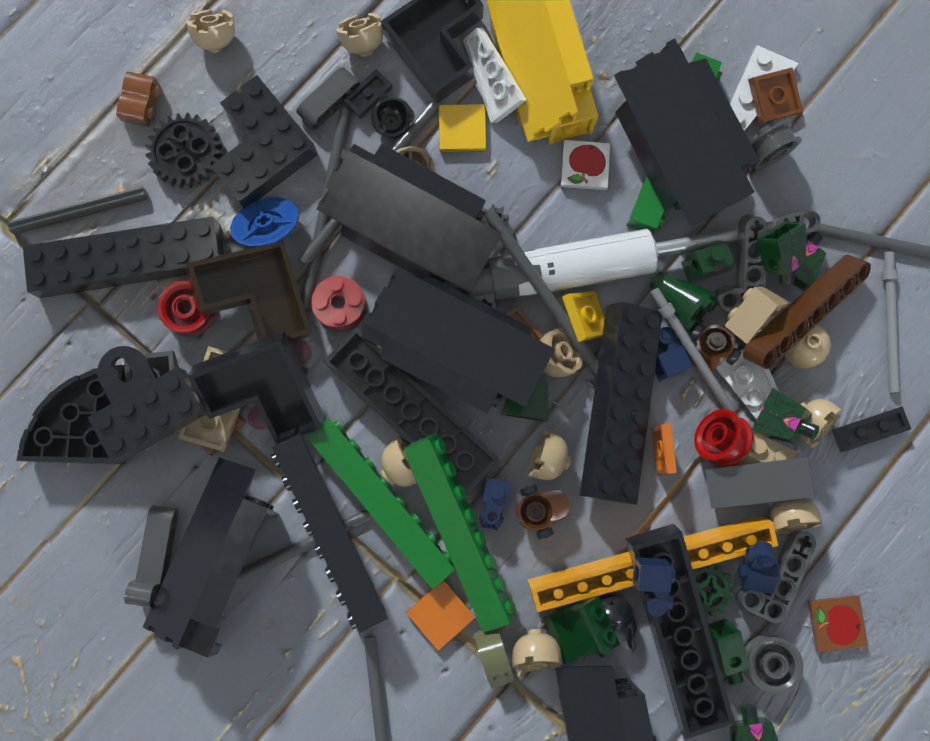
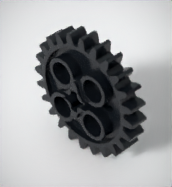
M177 113L176 120L168 116L167 124L159 121L162 128L153 127L156 135H148L152 144H146L145 146L151 151L145 155L151 160L148 165L154 169L153 173L156 176H160L164 183L168 180L172 187L177 182L181 189H183L185 183L192 188L194 181L202 185L201 178L203 177L209 181L208 173L216 174L210 166L218 161V157H223V153L218 150L223 148L221 141H218L221 137L218 132L215 133L216 129L214 126H209L207 119L201 121L197 114L192 119L189 113H186L185 118H182ZM187 132L183 138H178L181 133ZM172 139L184 150H189L193 156L201 159V162L194 160L185 151H180L176 145L168 142V140ZM200 145H205L203 150L197 151ZM173 150L170 156L164 157L167 151ZM186 163H191L188 169L183 170V166Z

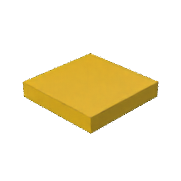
M485 104L439 105L440 152L486 151Z
M596 291L564 295L562 299L578 342L602 338L605 315Z

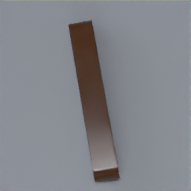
M851 255L843 256L747 343L743 351V358L764 369L771 368L866 280L871 270V264Z

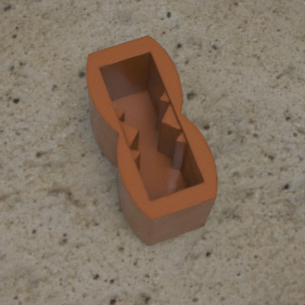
M126 72L116 110V115L121 121L144 126L150 125L151 120L153 121L156 115L155 101L161 95V86L156 78L134 72Z

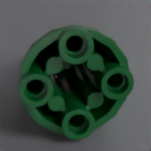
M659 272L649 284V287L653 290L659 288L667 302H671L676 310L675 315L686 332L693 330L699 323L703 324L704 320L702 318L707 311L711 313L719 302L715 299L716 295L712 291L670 274Z

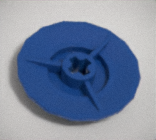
M280 197L264 198L252 202L242 208L233 218L230 225L231 237L238 244L249 248L284 241L297 225L299 219L297 206L290 200Z

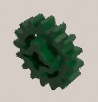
M714 564L693 569L695 578L702 574L701 578L696 581L705 616L708 611L712 617L716 616L715 610L724 613L723 605L731 606V602L727 600L728 597L735 596L733 592L729 591V588L735 586V584L727 581L731 575L729 573L722 574V566H717L714 569ZM716 576L720 580L722 587H719L717 584ZM703 586L711 587V591L704 592ZM720 597L716 603L712 604L714 599Z

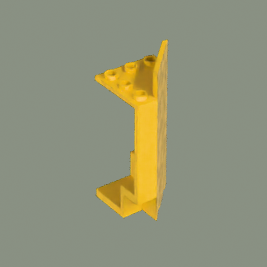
M486 0L490 11V28L496 49L527 101L514 110L518 124L523 125L527 142L546 138L548 145L592 134L598 118V112L591 92L594 78L570 0Z

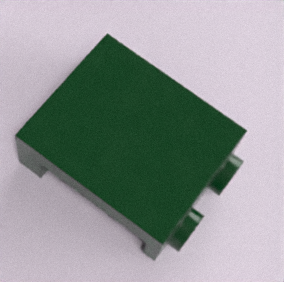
M599 596L560 607L543 617L550 635L556 639L560 646L563 664L571 663L578 657L598 652L601 655H605L620 645Z

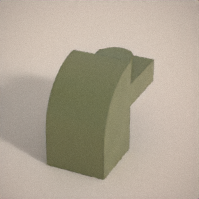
M498 628L484 633L483 631L473 633L491 689L515 681Z

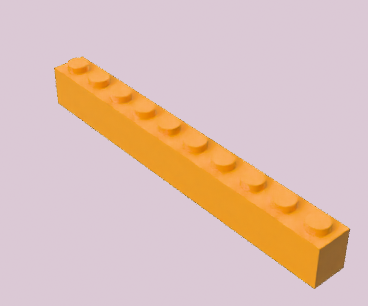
M763 515L684 536L692 569L743 556L747 547H753L758 542H768L772 547L778 546L774 524ZM629 552L527 580L537 612L635 586L633 584L634 568Z

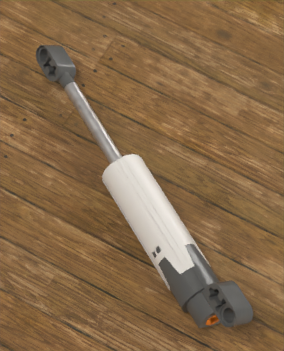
M813 210L779 216L767 222V232L783 222L802 223L804 217L809 221L806 233L813 232L819 228L821 218ZM738 228L655 243L651 231L642 229L523 252L550 291L556 292L653 274L658 267V257L703 249L725 241L728 244L738 242ZM510 254L490 257L487 261L488 268H483L474 288L469 293L471 297L481 302L482 299H485V302L490 303L493 308H496L495 303L538 295Z

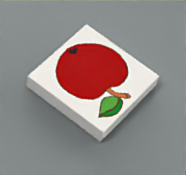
M564 140L561 187L607 190L610 143Z

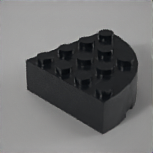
M115 365L121 380L126 383L125 366ZM98 368L91 369V371L66 380L51 391L38 405L32 415L34 417L21 437L16 461L126 464V461L122 463L110 461L87 418L111 404L99 382Z

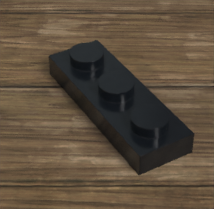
M902 406L832 429L839 451L845 452L911 430V426Z

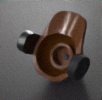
M699 323L693 328L689 336L693 340L697 338L694 345L711 371L726 359L727 363L732 366L742 353L737 348H734L735 336L733 332L722 324H713L705 327ZM691 358V363L697 368V366Z
M535 484L520 490L522 496L525 497L521 499L517 506V516L525 529L537 531L536 536L539 540L554 534L552 527L549 526L567 516L570 508L568 499L562 491L537 492L538 489Z

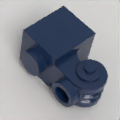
M663 327L660 330L658 348H663V352L657 355L655 374L659 382L693 367L690 355L684 346L680 344V339L670 327Z
M486 478L482 502L486 503L485 510L483 509V512L479 514L481 527L498 530L501 526V523L504 521L501 510L502 506L507 507L511 482Z
M758 542L753 547L746 548L745 560L738 567V578H741L742 589L773 594L780 580L778 562L774 558L773 547L770 543Z
M635 557L633 584L638 591L650 592L643 597V605L649 614L655 617L662 616L667 610H672L673 595L669 592H671V584L675 583V569L666 559Z

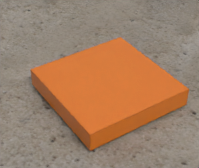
M664 423L653 427L652 434L657 474L668 475L677 473L671 423Z
M445 580L440 582L434 589H431L406 612L438 651L476 618Z

